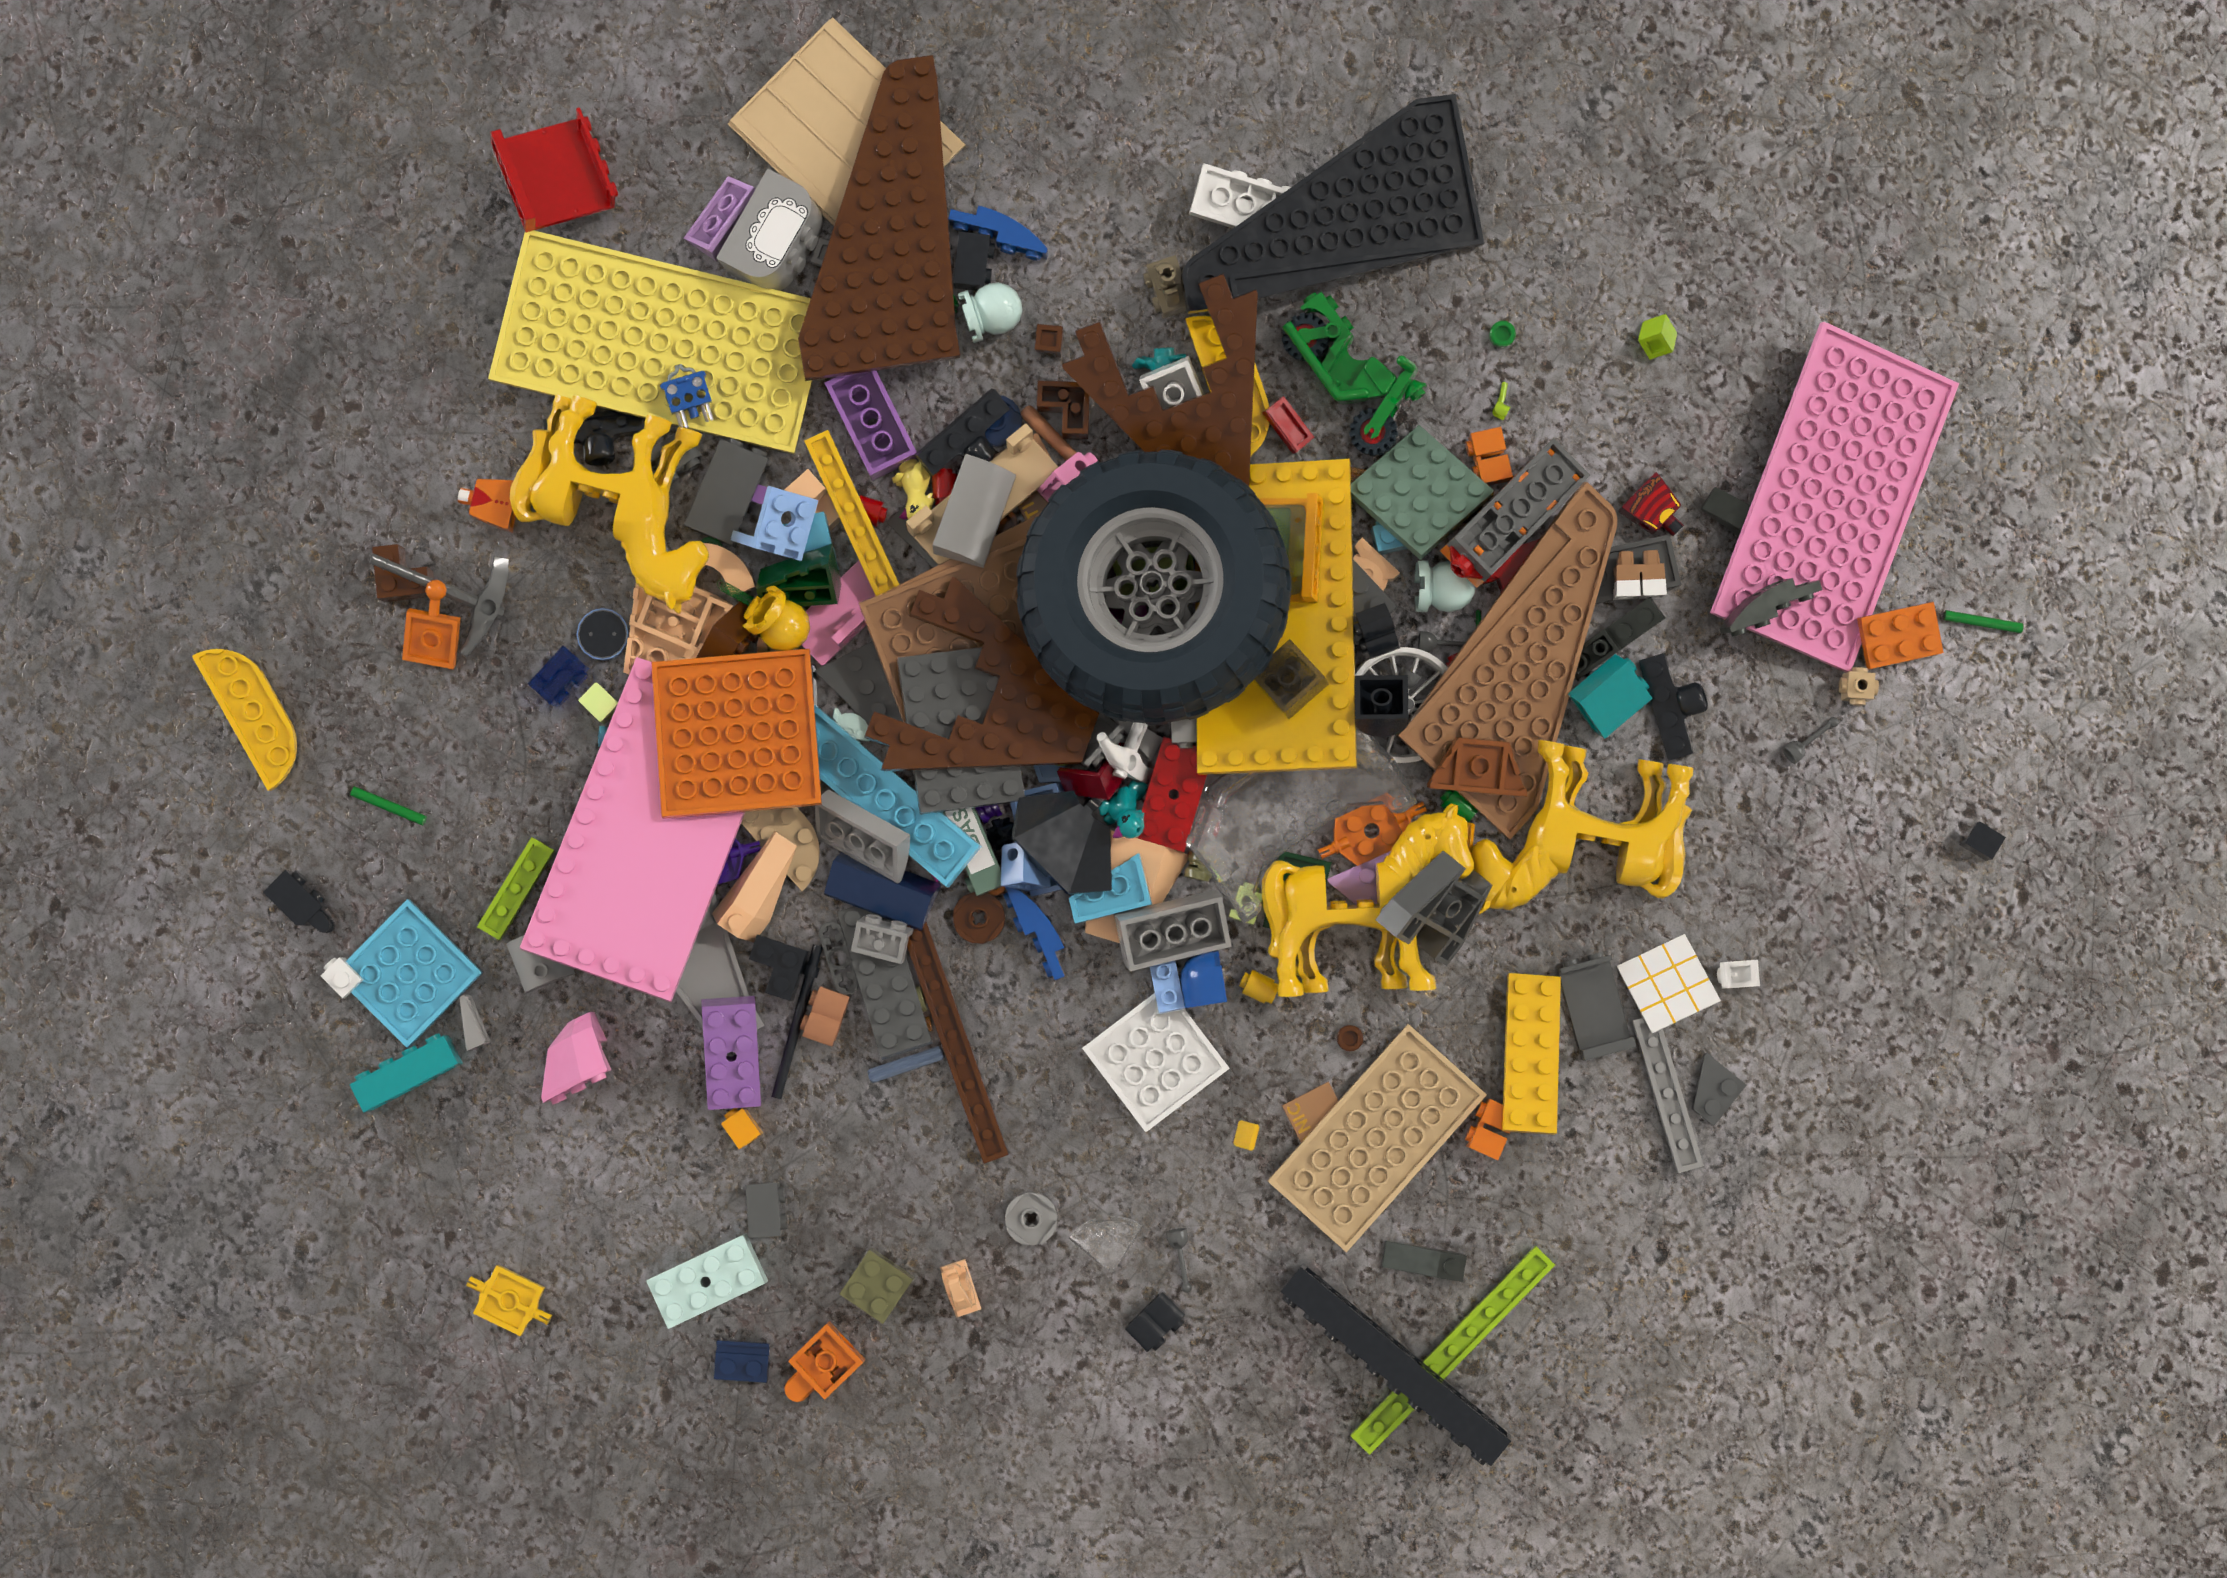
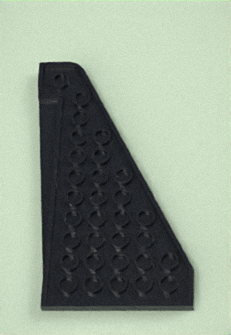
M1456 94L1415 99L1193 256L1186 263L1181 273V284L1187 314L1209 311L1199 282L1223 273L1233 298L1257 289L1258 299L1454 250L1483 246L1485 243Z

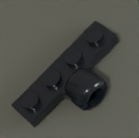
M991 388L914 455L929 475L936 474L957 455H961L964 459L965 454L990 462L995 456V449L986 438L985 432L1010 408L996 389Z
M613 410L594 412V415L586 418L578 429L574 443L582 444L583 457L588 465H608L615 459V439L633 436L643 430L646 418ZM543 419L544 430H547V419Z
M1665 653L1639 660L1644 680L1649 685L1647 691L1653 698L1650 701L1668 761L1694 754L1686 719L1689 716L1703 713L1707 710L1708 703L1703 687L1696 682L1676 687Z

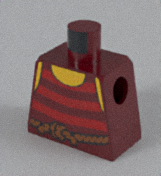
M1657 472L1618 510L1620 514L1652 535L1662 526L1668 533L1674 536L1684 526L1673 515L1681 507V504Z

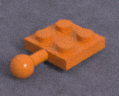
M432 580L425 588L426 595L430 598L429 612L409 608L406 612L402 660L454 669L457 660L461 618L439 614L440 600L445 597L447 588L442 581Z

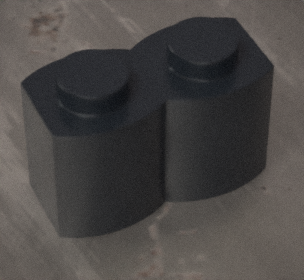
M1385 603L1355 613L1357 621L1353 622V627L1357 637H1363L1358 641L1362 654L1368 653L1369 658L1373 659L1400 649L1395 627Z
M1162 1290L1125 1327V1330L1146 1352L1151 1348L1156 1351L1166 1341L1163 1336L1169 1330L1175 1332L1183 1325L1185 1321L1182 1318L1185 1312Z

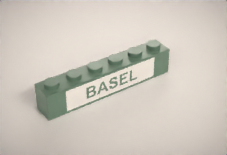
M975 808L942 812L982 846L965 867L969 876L965 878V882L970 893L976 892L977 896H981L1002 887L1001 869Z

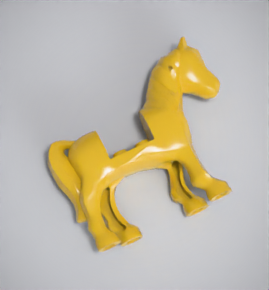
M555 395L553 409L547 419V430H533L532 450L518 470L511 485L510 502L516 518L520 522H533L545 519L554 524L569 526L577 514L583 492L584 495L599 499L600 495L608 498L609 502L618 504L613 523V536L616 540L621 541V546L626 551V559L636 583L643 588L647 595L666 602L670 610L674 609L677 614H680L681 604L692 598L696 578L707 563L709 552L701 541H689L676 550L666 551L665 525L669 517V491L680 459L685 452L698 446L703 434L691 429L678 427L675 439L662 446L659 465L653 474L651 467L653 447L661 436L669 432L672 422L661 417L647 415L644 429L633 435L634 466L632 471L622 474L591 472L576 461L574 456V440L584 420L594 415L597 403L580 396H573L571 399ZM531 506H533L536 512L531 511Z
M1538 740V753L1545 759L1548 766V790L1544 807L1536 815L1528 831L1524 848L1518 854L1515 861L1511 863L1502 856L1496 844L1489 839H1482L1472 847L1471 855L1474 861V871L1493 885L1479 914L1489 908L1512 910L1517 906L1525 905L1546 887L1550 880L1555 878L1558 873L1566 874L1572 860L1576 838L1595 841L1596 837L1602 838L1601 843L1620 846L1616 866V882L1626 886H1640L1657 898L1663 899L1668 897L1677 889L1683 875L1685 862L1683 827L1692 812V809L1685 805V802L1690 794L1689 781L1693 776L1694 768L1668 764L1666 773L1671 782V789L1668 801L1663 808L1661 800L1662 794L1666 789V782L1662 778L1664 764L1638 759L1637 771L1642 777L1644 786L1642 805L1633 819L1623 823H1615L1581 811L1574 805L1576 795L1588 777V771L1583 763L1587 749ZM1657 878L1659 879L1658 884L1651 883L1654 882Z
M1451 803L1443 812L1421 815L1417 820L1408 824L1406 830L1401 833L1396 843L1392 846L1391 853L1385 857L1384 862L1376 864L1377 904H1374L1372 899L1356 900V905H1347L1345 900L1330 901V906H1327L1324 866L1315 865L1300 868L1285 861H1275L1272 863L1262 879V899L1264 912L1272 934L1268 954L1278 959L1276 968L1279 980L1278 996L1296 997L1302 996L1304 993L1329 991L1328 980L1318 970L1314 949L1316 938L1320 931L1334 925H1357L1381 931V940L1374 957V966L1382 974V989L1408 988L1407 977L1399 971L1394 954L1397 940L1400 947L1399 968L1410 977V990L1424 991L1437 989L1435 977L1428 973L1420 962L1416 936L1410 944H1407L1396 938L1379 924L1376 918L1391 898L1442 851H1445L1466 868L1459 879H1464L1471 874L1474 869V861L1467 845L1468 824L1465 818L1457 815L1458 805ZM1290 873V875L1287 877L1286 881H1284V880H1283L1284 874ZM1297 976L1302 978V983L1298 980Z

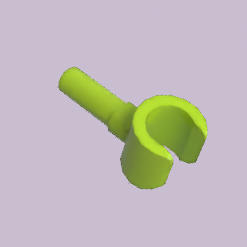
M1502 382L1498 401L1492 411V414L1501 420L1505 419L1510 409L1509 406L1503 404L1508 387L1507 382Z

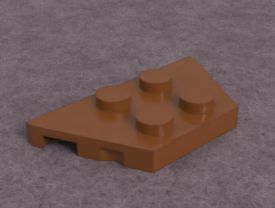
M1455 737L1427 783V788L1525 797L1528 794L1526 788L1523 787L1519 775V767L1513 759L1510 742Z

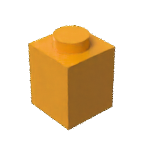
M746 1107L740 1110L733 1108L724 1115L726 1120L721 1123L738 1149L744 1148L763 1134Z

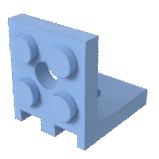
M767 486L754 536L733 530L730 540L802 561L818 500ZM789 511L791 521L784 526L781 522V516L784 512Z

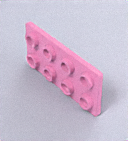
M859 560L840 578L842 585L838 604L810 606L805 611L809 616L810 632L802 646L805 649H810V654L822 666L826 665L866 626L858 603L876 595Z

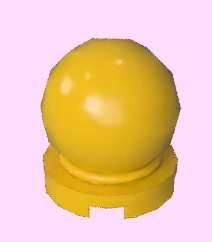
M767 587L768 593L762 598L756 596L748 606L743 616L747 623L743 624V627L754 635L760 634L764 643L774 650L786 651L799 648L807 640L810 632L809 616L802 606L786 600L785 593L778 587Z

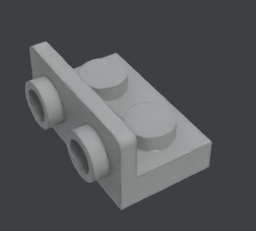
M867 914L856 923L851 951L902 964L905 959L909 936L913 934V928L907 927V924L901 921H891L890 923L882 921V917L878 915Z

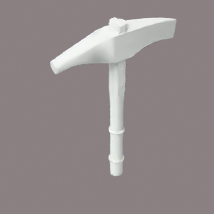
M1133 722L1124 747L1111 741L1105 732L1097 735V740L1109 765L1115 769L1113 772L1114 776L1124 779L1129 777L1140 782L1150 783L1154 769L1145 766L1140 754L1137 753L1148 726L1146 723Z

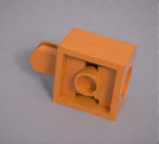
M829 1321L788 1361L797 1372L786 1382L785 1394L790 1400L800 1402L816 1390L825 1400L866 1359Z

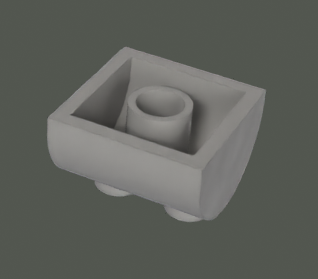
M524 935L506 944L525 993L575 974L574 969L569 966L521 950L520 945Z

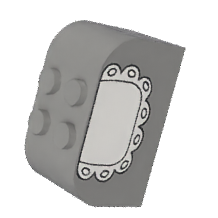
M767 168L716 259L730 275L746 283L754 284L761 288L781 291L791 284L797 273L804 269L807 255L810 250L813 251L817 246L818 236L823 226L821 211L801 185Z

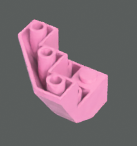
M595 1012L586 1013L568 1022L549 1046L541 1095L543 1103L551 1101L552 1105L567 1099L565 1094L569 1092L575 1094L586 1089L585 1083L591 1081L593 1084L607 1078L605 1073L610 1071L611 1068L601 1046V1043L607 1041Z

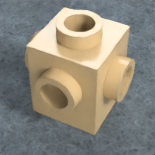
M1853 667L1852 671L1842 674L1839 680L1841 700L1850 701V705L1864 706L1866 702L1873 700L1874 696L1878 694L1879 681L1875 680V673H1868V668ZM1858 681H1863L1862 690L1858 688Z

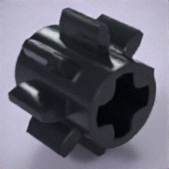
M1010 818L992 820L993 826L986 829L989 843L995 845L996 850L1002 849L1003 845L1013 843L1012 831L1014 823L1010 822Z

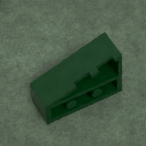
M829 544L804 553L802 561L790 558L761 568L756 586L758 597L762 598L768 593L767 587L776 586L785 593L786 600H790L800 606L838 604L842 584L833 545Z

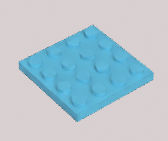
M407 899L346 960L364 979L351 993L407 1048L483 973L410 899Z

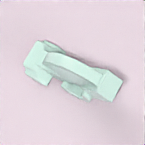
M834 708L832 719L856 740L870 741L864 738L868 725L861 716L854 713L841 714L838 708Z

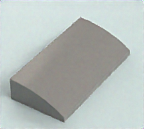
M965 454L933 542V553L984 568L1016 474L986 460Z
M831 790L825 791L821 795L822 805H815L817 838L897 884L900 883L907 865L910 834Z

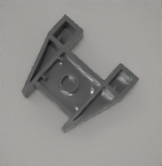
M1442 851L1391 898L1388 904L1381 909L1376 921L1396 938L1407 944H1410L1419 932L1417 945L1432 958L1447 966L1463 946L1493 885L1474 870L1469 876L1460 880L1459 877L1466 868L1445 851Z

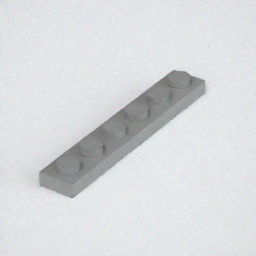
M1643 1017L1631 1020L1676 1172L1681 1173L1704 1166L1664 1031L1661 1029L1652 1034Z

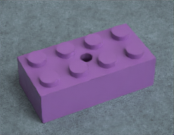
M877 371L837 376L825 382L826 388L872 481L898 469L902 463L910 459H917L914 455L917 452ZM870 419L877 420L876 424L868 425Z
M755 996L701 999L708 1110L761 1106ZM729 1052H735L736 1055H735V1056H727V1053H729Z

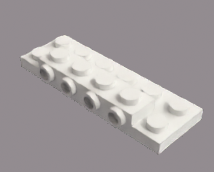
M1204 163L1189 215L1234 228L1291 187H1278L1272 185V182L1267 179L1258 178L1256 180L1247 177V174L1241 171L1234 170L1230 172Z

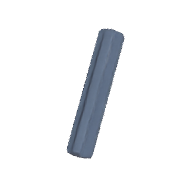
M937 1046L868 1070V1076L870 1081L874 1083L943 1060L944 1054L942 1048Z

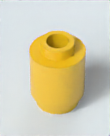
M1253 969L1250 974L1244 973L1239 987L1243 988L1242 994L1261 1003L1268 1002L1272 1004L1278 992V984L1275 983L1274 979Z

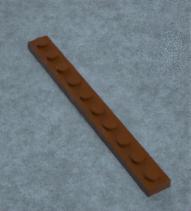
M926 921L922 931L913 928V934L909 936L907 948L981 1158L985 1164L1007 1156L1009 1153Z

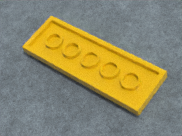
M1507 974L1502 1131L1557 1134L1561 977Z

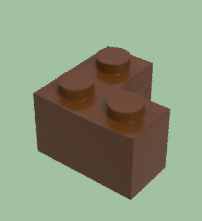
M1038 380L1037 411L1063 413V439H1088L1090 396L1077 382Z
M399 544L372 547L373 554L385 559L388 558L390 561L407 568L405 548ZM374 565L377 599L382 602L428 597L425 592L426 587L413 581L410 582L408 579L387 570H382V568ZM428 567L410 568L434 579L433 570Z
M738 602L713 625L696 658L743 654L748 648L750 641L755 643L758 640L760 634L754 635L743 627V624L747 623V620L743 617L748 608L747 605Z

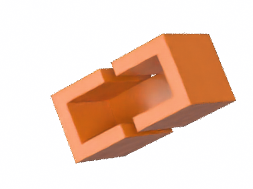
M1496 427L1471 433L1468 437L1469 441L1465 442L1468 457L1472 456L1475 465L1471 467V471L1488 486L1510 481L1513 475L1508 454L1481 460L1482 458L1504 454L1506 445L1502 428Z
M1487 1098L1486 1102L1481 1101L1475 1116L1479 1117L1475 1127L1470 1126L1466 1134L1465 1140L1468 1141L1466 1147L1499 1160L1507 1138L1487 1130L1483 1126L1486 1123L1502 1131L1503 1104Z

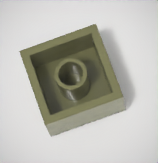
M870 1248L839 1294L884 1324L915 1277L873 1248Z

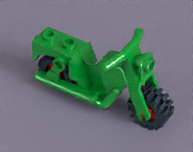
M1314 292L1303 300L1304 305L1300 308L1304 313L1291 317L1292 320L1290 322L1287 321L1282 327L1284 348L1296 360L1309 364L1331 397L1339 404L1344 405L1384 398L1379 408H1367L1368 410H1362L1359 412V415H1355L1354 421L1349 427L1351 428L1349 432L1351 442L1356 449L1365 455H1384L1386 451L1391 450V447L1395 445L1396 437H1398L1397 424L1393 417L1399 409L1402 399L1404 398L1406 401L1411 399L1413 402L1417 401L1426 394L1424 389L1427 387V384L1413 380L1418 372V368L1405 356L1401 355L1397 358V364L1403 368V372L1398 378L1375 357H1370L1367 360L1353 359L1348 353V348L1354 339L1350 332L1354 327L1346 316L1340 318L1335 311L1339 306L1331 295L1325 297L1322 292L1319 294ZM1310 312L1320 313L1321 315L1325 316L1330 321V323L1326 325L1322 321V319H1320L1318 316H1314V314H1310ZM1333 341L1334 344L1329 348L1328 343ZM1329 348L1330 351L1321 363L1318 357H1322L1325 350L1327 351Z

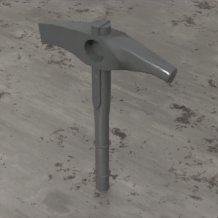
M372 554L369 561L370 564L382 568V570H387L424 587L430 581L435 580L376 554ZM493 557L490 577L485 587L477 596L444 583L447 588L445 597L471 607V622L468 635L458 652L468 658L485 636L495 618L500 619L503 616L504 607L501 606L508 577L509 559Z

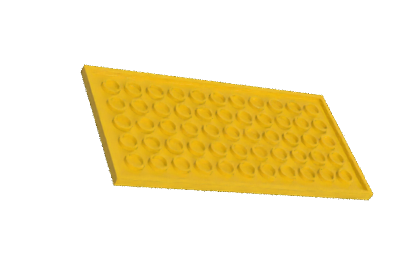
M1350 459L1250 464L1249 487L1258 498H1307V493H1318L1323 499L1318 602H1290L1285 631L1263 672L1258 674L1238 697L1197 718V773L1199 775L1357 768ZM1267 509L1276 522L1289 560L1291 509ZM1195 561V571L1201 572L1199 565ZM1200 602L1195 603V612H1196V610H1197V608H1198Z

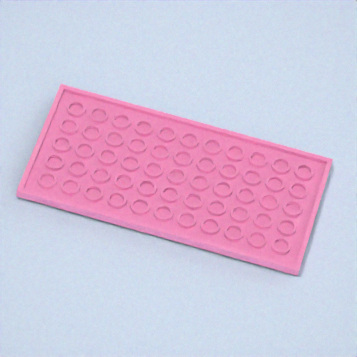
M1821 322L1710 614L1726 620L1745 599L1769 584L1782 579L1793 578L1795 586L1808 581L1820 580L1822 590L1813 593L1815 598L1799 602L1798 599L1790 601L1791 606L1777 610L1778 617L1770 619L1771 624L1760 628H1755L1752 625L1746 627V629L1841 671H1851L1862 644L1857 618L1872 615L1959 383L1829 323Z
M639 657L635 659L520 949L672 1002L745 812L662 818L652 664L650 661Z

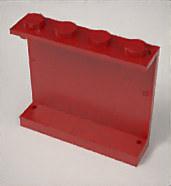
M580 107L576 108V119L508 138L503 137L501 129L490 132L493 152L525 233L615 208V197L618 196L617 187L614 182L609 181L607 162L605 159L601 160L599 156L600 146L597 138H592L590 131H592L588 116H583Z

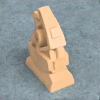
M1363 538L1354 546L1356 555L1353 559L1384 591L1387 582L1395 580L1400 572Z
M966 1259L940 1267L945 1290L956 1318L981 1310Z

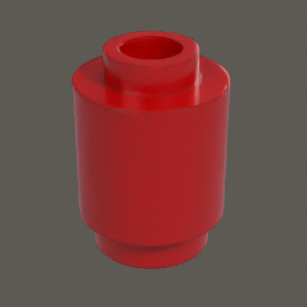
M940 469L936 474L932 475V498H934L935 506L948 497L953 490L958 474L953 473L952 469Z
M860 495L859 497L872 525L878 527L879 523H884L888 508H884L885 503Z

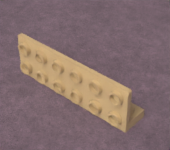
M1026 423L1006 439L1007 448L990 461L1016 474L1001 520L1037 491L1052 472L1058 468L1056 463L1033 439V430ZM950 495L932 510L924 506L906 521L908 532L938 565L950 559L933 553V542Z

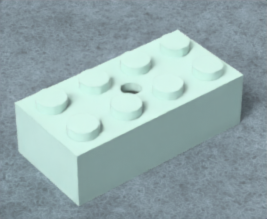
M746 1233L646 1280L669 1329L768 1282V1279ZM703 1277L710 1279L711 1283L708 1287L703 1285Z

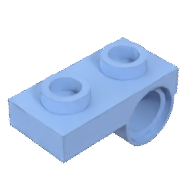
M1171 961L1150 966L1159 1014L1185 1009L1176 962Z

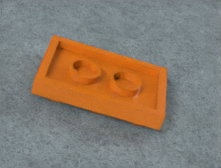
M1934 602L1857 618L1866 668L1868 669L1944 653Z

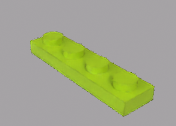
M534 837L530 838L477 926L479 929L500 941L502 940L555 853V850Z

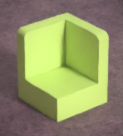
M594 683L578 700L603 724L613 716L618 701L598 683Z

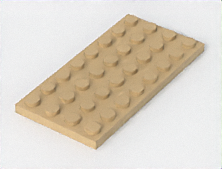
M1407 1024L1267 1181L1347 1253L1487 1094L1413 1027Z

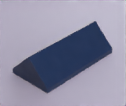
M840 852L833 860L824 895L887 919L904 922L907 926L922 931L941 884L908 871L904 872L902 881L897 884Z

